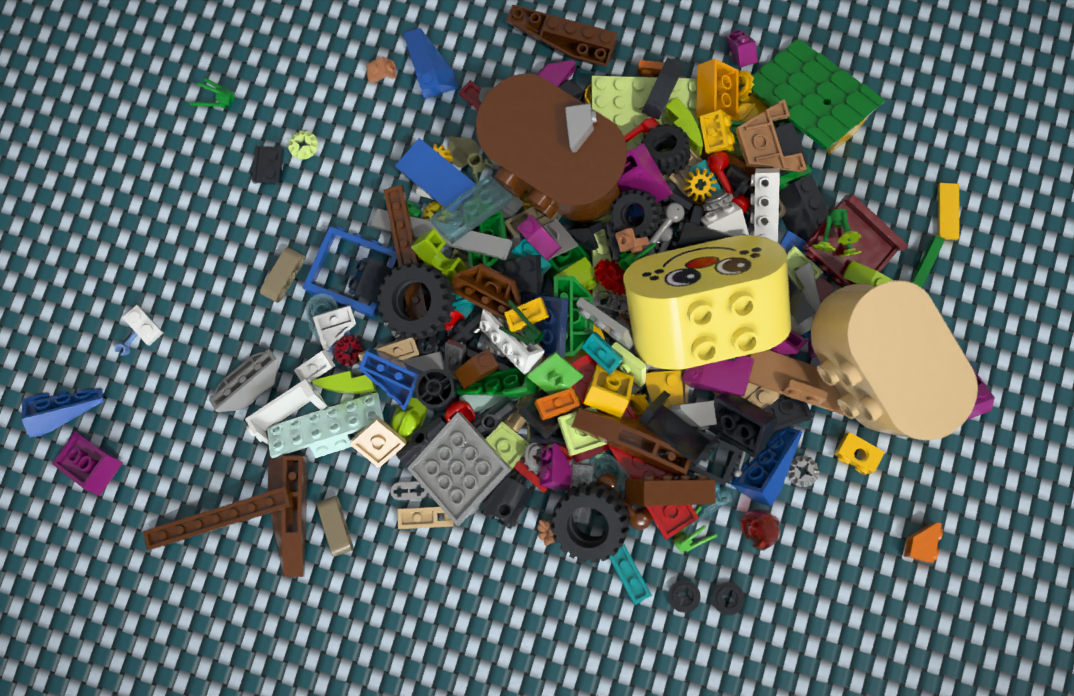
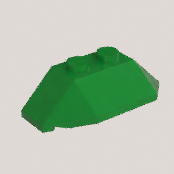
M481 199L463 204L465 228L467 230L507 239L503 213ZM468 251L469 268L480 263L491 267L499 259Z
M554 276L553 296L569 299L565 356H575L593 333V321L589 318L585 319L579 314V308L576 303L580 298H583L593 305V295L574 276Z

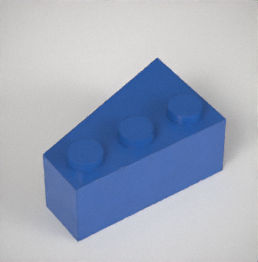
M371 347L365 352L358 368L371 381L380 386L390 398L392 397L404 411L415 392L416 381L423 373V371Z

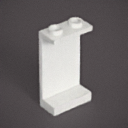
M304 379L245 419L248 423L246 428L260 442L264 441L269 445L268 435L265 432L268 427L279 423L310 401L321 411L328 406L320 393Z

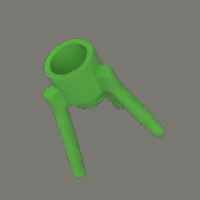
M698 506L695 510L696 514L701 510V506ZM703 525L689 536L686 533L682 535L687 528L685 527L674 534L675 539L672 542L681 553L684 551L688 553L691 549L717 537V534L714 533L693 543L692 539L705 530L706 526Z

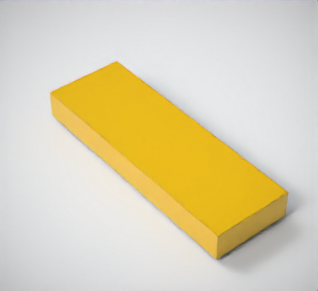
M938 184V235L945 238V240L959 239V184Z

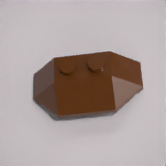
M482 263L454 274L452 284L455 290L452 291L453 293L506 321L505 312L513 309L508 300L510 299L517 307L522 305L515 280Z

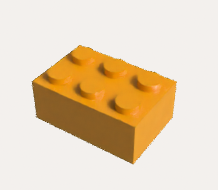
M715 58L697 65V119L700 120L699 116L722 110L729 114L731 121H738L739 70Z

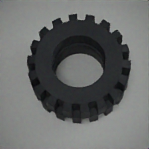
M664 124V126L657 125L655 129L651 128L649 133L644 134L641 144L644 143L662 175H667V177L673 173L676 175L679 173V170L683 171L685 165L689 164V159L691 158L689 138L681 127L677 128L673 124L672 126H669V124ZM665 148L673 149L665 153L659 152L660 150Z
M624 191L621 193V196L615 198L616 202L611 204L613 211H609V215H612L613 219H610V223L615 225L612 228L619 232L632 228L635 239L651 236L654 234L653 231L659 228L658 223L662 222L660 214H663V211L659 209L661 206L660 202H657V198L654 195H650L651 193L647 191ZM634 203H639L645 212L644 221L639 226L632 225L627 216L628 209Z

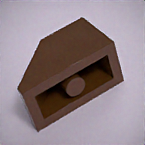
M486 349L469 359L454 373L465 389L498 370V363L490 350Z

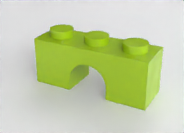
M433 228L420 235L411 248L426 265L442 271V274L447 275L449 278L448 283L452 284L454 274L468 269V267L459 257L449 259L442 254L441 249L446 244V241Z

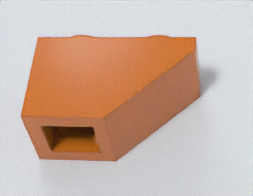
M930 523L907 538L904 557L926 563H934V560L939 555L937 545L943 535L942 523Z

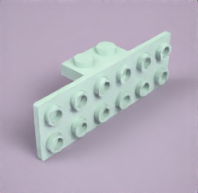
M376 392L268 427L271 458L310 447L315 458L352 447L349 434L363 430L377 416L384 421L379 394Z

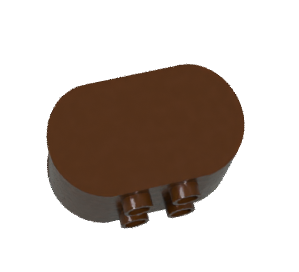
M518 74L506 78L486 95L480 105L476 119L478 141L487 157L498 170L494 177L502 183L501 187L519 199L524 192L528 193L526 198L533 203L532 207L549 219L556 212L566 219L579 222L594 221L608 215L609 211H613L611 204L616 202L615 198L623 193L618 188L617 183L626 165L627 147L619 127L596 111L597 122L593 123V132L578 151L572 153L569 144L565 107L584 105V103L535 74Z

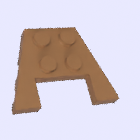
M785 99L745 122L735 130L746 166L780 168V170L804 172L807 169L802 153L785 157L782 154L772 121L786 119L790 116Z

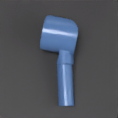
M134 331L124 344L116 345L115 352L121 351L123 347L121 355H128L130 353L129 346L138 334Z

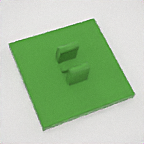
M555 352L527 374V377L546 393L552 395L569 389L583 378L584 375Z

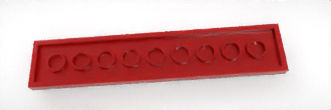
M587 353L571 363L573 367L584 375L583 378L571 386L578 395L584 409L590 407L584 404V399L597 362ZM628 403L622 417L639 420ZM597 409V412L608 414L607 412ZM607 444L627 479H642V476H654V479H660V476H672V479H675L671 473ZM691 505L644 506L665 540L699 519Z

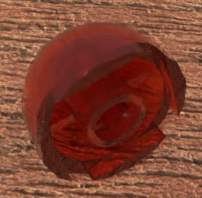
M764 509L752 510L742 516L744 517L741 520L742 531L747 540L752 539L754 542L752 546L759 551H765L777 542L780 536V526L776 516Z

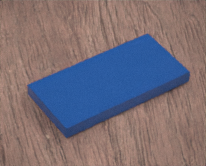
M420 138L395 165L396 169L452 215L477 188V185Z

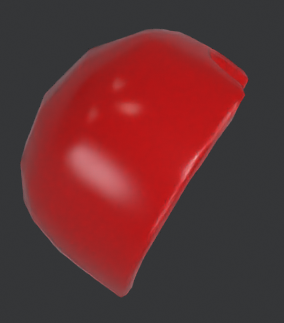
M464 400L452 402L446 408L444 414L447 423L457 412H461L470 423L475 418L472 406Z

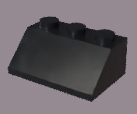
M812 175L795 181L779 191V198L786 208L785 215L782 218L788 231L807 241L830 214Z
M720 394L714 401L716 424L709 425L707 430L715 435L721 432L720 438L752 457H758L773 435L778 417L741 396Z

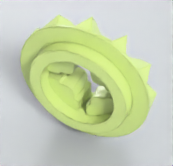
M300 130L296 134L293 133V136L289 139L288 148L294 157L308 159L316 153L318 141L315 135L308 130ZM303 140H305V143H306L307 145H306V146H303V147L300 149V145H299L298 143H299V142L302 143Z

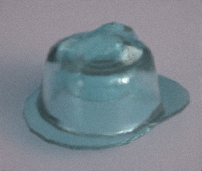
M325 293L314 295L307 303L309 328L313 335L318 338L319 335L312 316L338 308L336 300Z
M601 453L592 457L589 462L591 476L597 481L598 477L604 472L613 474L617 482L615 490L620 495H623L625 493V479H630L626 469L614 456Z

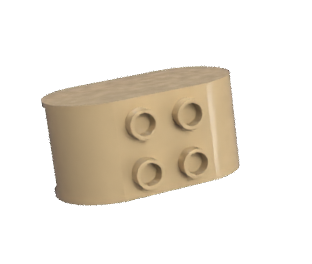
M891 281L875 287L866 284L848 285L831 293L818 307L811 327L813 350L821 362L817 366V371L825 383L830 386L835 385L842 397L837 400L841 411L848 418H855L863 426L874 431L919 440H935L948 436L967 420L977 398L978 386L976 375L930 296L921 287L906 281Z

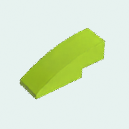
M676 97L666 105L665 116L673 125H676L677 128L681 127L683 132L687 133L690 149L700 156L702 154L703 142L698 125L685 104Z
M351 371L312 380L315 386L337 393L365 394L377 391L375 383L366 375L354 378V374Z

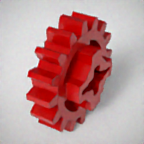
M601 259L594 267L595 271L593 273L597 276L596 280L601 281L600 285L604 286L607 291L612 290L613 294L618 293L620 296L622 294L626 295L623 280L625 271L621 269L619 263L615 264L613 260L610 262L608 259Z

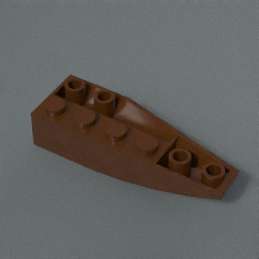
M513 4L507 18V23L573 59L606 68L612 60L617 45V32Z
M579 408L571 426L582 433L675 476L687 474L691 463L690 460L642 425L637 419L620 418L611 414Z
M280 456L269 458L267 492L282 487H289L293 503L292 507L271 513L284 577H305L308 458L304 456Z

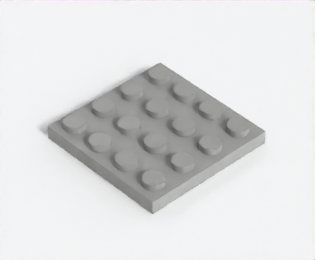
M457 412L407 468L456 526L461 525L512 470L461 412Z

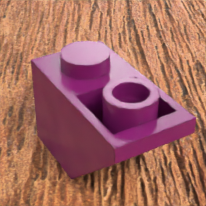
M734 30L731 34L725 35L733 60L740 68L758 63L756 42L743 30Z
M552 443L543 447L541 452L540 486L557 491L571 487L572 467L559 446Z

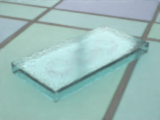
M489 175L429 219L443 236L453 244L510 203L513 197Z

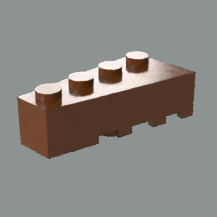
M679 475L678 479H672V476H660V479H654V476H642V479H625V503L641 506L715 504V480L707 479V475H695V479H690V476Z

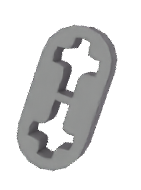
M418 481L395 483L390 491L391 496L400 501L421 500L427 497L428 492L426 490L421 492V496H418V493L415 492L411 493V489H417L418 485H421ZM399 486H401V489H408V493H402L401 497H399L398 494H395V490H398Z

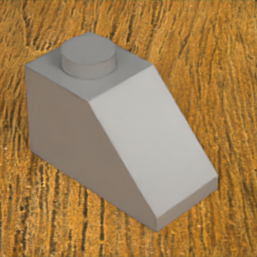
M590 104L565 107L569 144L572 153L578 151L593 132V123L597 122L596 111L591 109Z
M714 401L670 406V410L690 426L697 427L698 430L709 429V425L716 424Z

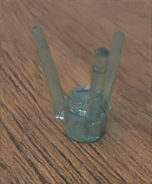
M716 486L715 504L703 510L704 514L699 516V519L691 523L690 526H694L719 508L732 502L729 491L726 488L720 489L719 486Z

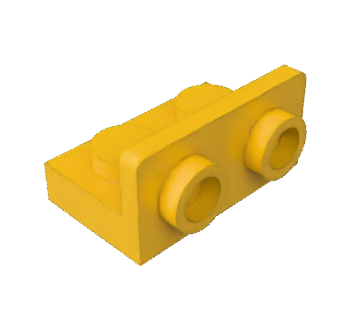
M718 110L699 116L706 153L709 155L725 149L733 151L735 138L733 133L730 132L729 126L732 123L729 114Z

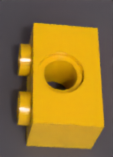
M848 432L844 434L834 455L838 456L840 462L846 465L850 463L856 467V471L866 475L875 472L885 452ZM855 450H859L862 453L861 460L855 458Z

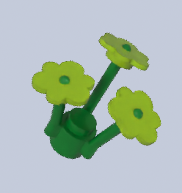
M832 210L831 216H827L823 242L812 245V247L825 252L836 250L828 243L831 224H834L835 228L843 227L844 234L837 241L847 247V250H843L844 254L838 255V257H851L854 254L862 253L861 251H856L855 248L851 249V243H856L861 238V235L858 232L850 231L847 210Z

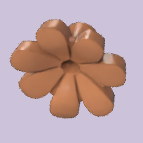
M539 520L540 525L537 528L541 533L538 537L540 540L544 539V545L546 546L554 543L555 533L551 532L552 522Z

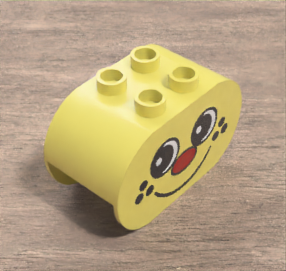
M752 235L733 236L657 253L635 261L624 273L623 280L627 296L634 351L641 361L650 366L662 369H687L757 353L777 346L787 338L791 331L787 254L780 244L771 239Z

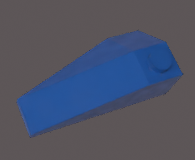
M417 28L404 32L405 41L423 98L426 99L459 89L452 68L423 30Z
M103 389L79 390L75 394H67V391H63L59 395L50 396L49 393H42L22 398L21 419L29 438L49 433L104 401Z
M793 428L780 430L768 442V446L758 457L754 458L748 465L744 464L742 466V475L740 477L735 476L730 484L753 501L772 507L782 490L802 431Z

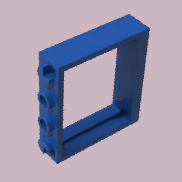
M330 226L302 288L309 294L340 306L350 305L353 311L376 319L379 312L378 305L371 303L368 306L314 284L335 236L391 257L388 267L392 269L399 266L396 250L391 246L385 248L381 246L380 242L372 239L367 241L360 234L354 233L352 235L346 233L347 230L339 226L336 228Z

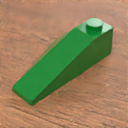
M517 367L493 372L465 389L459 382L456 392L458 395L519 398L537 394L539 386L527 377L529 373L523 374Z

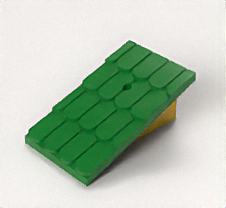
M799 39L792 42L760 70L751 75L754 77L752 81L754 86L751 88L752 94L769 107L785 99L790 114L786 120L793 122L796 128L823 147L829 155L855 135L868 116L886 101L867 85L860 83L848 72L840 69L820 52H816Z

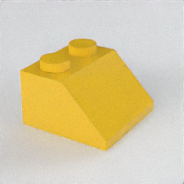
M597 363L586 391L584 404L621 418L630 401L634 377L618 370L609 375Z

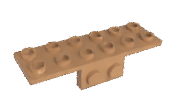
M770 350L750 354L754 362L748 383L846 416L837 403V400L842 396L835 385L830 386L824 382L816 366Z

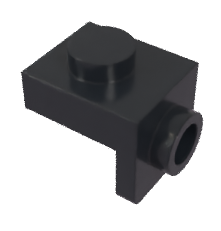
M733 164L727 171L726 177L735 191L733 197L737 198L740 194L744 195L750 188L748 183L751 180V176Z

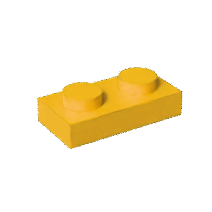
M541 297L518 306L532 324L549 317ZM514 309L505 312L510 331L515 332L527 327V324Z

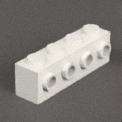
M780 168L756 169L755 174L751 175V186H755V194H751V205H755V212H751V224H754V231H751V235L768 238L778 243Z
M483 309L479 328L523 374L531 372L541 364L544 350L538 344L532 345L530 343L526 345L521 340L499 330V326L510 330L508 322ZM523 329L515 331V333L524 337Z

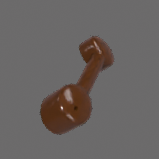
M609 472L602 473L596 481V485L600 486L604 483L609 490L615 489L617 484L615 476ZM624 503V506H628L630 511L631 526L637 530L648 528L652 521L648 510L644 508L634 510L629 504Z

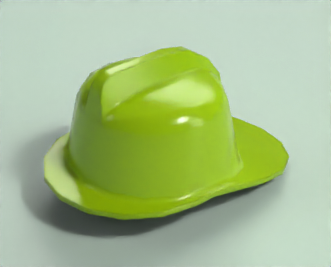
M412 397L405 411L400 405L397 406L391 419L390 427L402 436L406 442H410L414 431L421 429L425 421L426 407L418 398Z

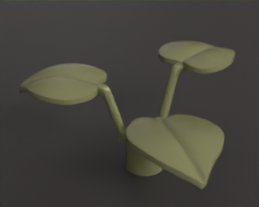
M450 136L448 149L450 150V156L453 158V164L460 168H464L469 164L473 170L475 184L477 185V188L463 204L481 199L486 190L479 189L477 173L482 172L486 165L493 168L495 166L487 159H483L481 154H479V146L473 139ZM462 204L460 206V209L464 215V207Z

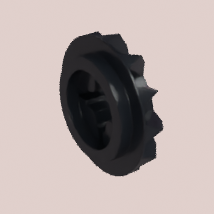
M680 580L675 582L669 589L668 599L676 611L688 613L697 608L701 595L698 587L693 582ZM688 588L687 595L692 598V601L684 600L681 604V597L676 593H684Z
M725 582L718 585L714 590L712 602L720 613L734 615L743 608L745 596L738 585ZM731 590V598L736 600V602H729L726 605L725 600L720 596L728 595Z

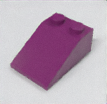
M739 356L735 361H728L726 359L687 368L684 371L682 381L690 388L745 397L754 359L747 356Z
M76 431L52 463V465L83 489L99 496L123 464L115 456Z

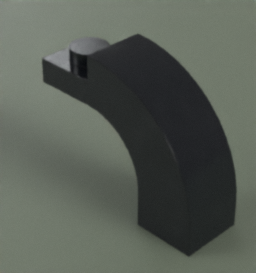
M667 57L642 113L659 120L684 68L680 61Z

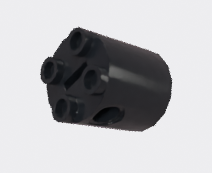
M429 369L423 372L416 381L415 394L418 400L434 413L445 412L446 408L458 399L455 382L443 370Z
M513 472L510 478L505 476L485 498L480 507L482 509L480 513L492 520L495 517L499 518L497 522L509 529L513 526L515 527L534 492L524 486L527 478L516 472ZM505 504V510L500 513L501 505Z

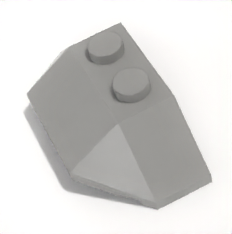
M268 349L265 352L252 355L220 382L214 395L209 398L216 412L244 410L274 385L278 360L272 351Z

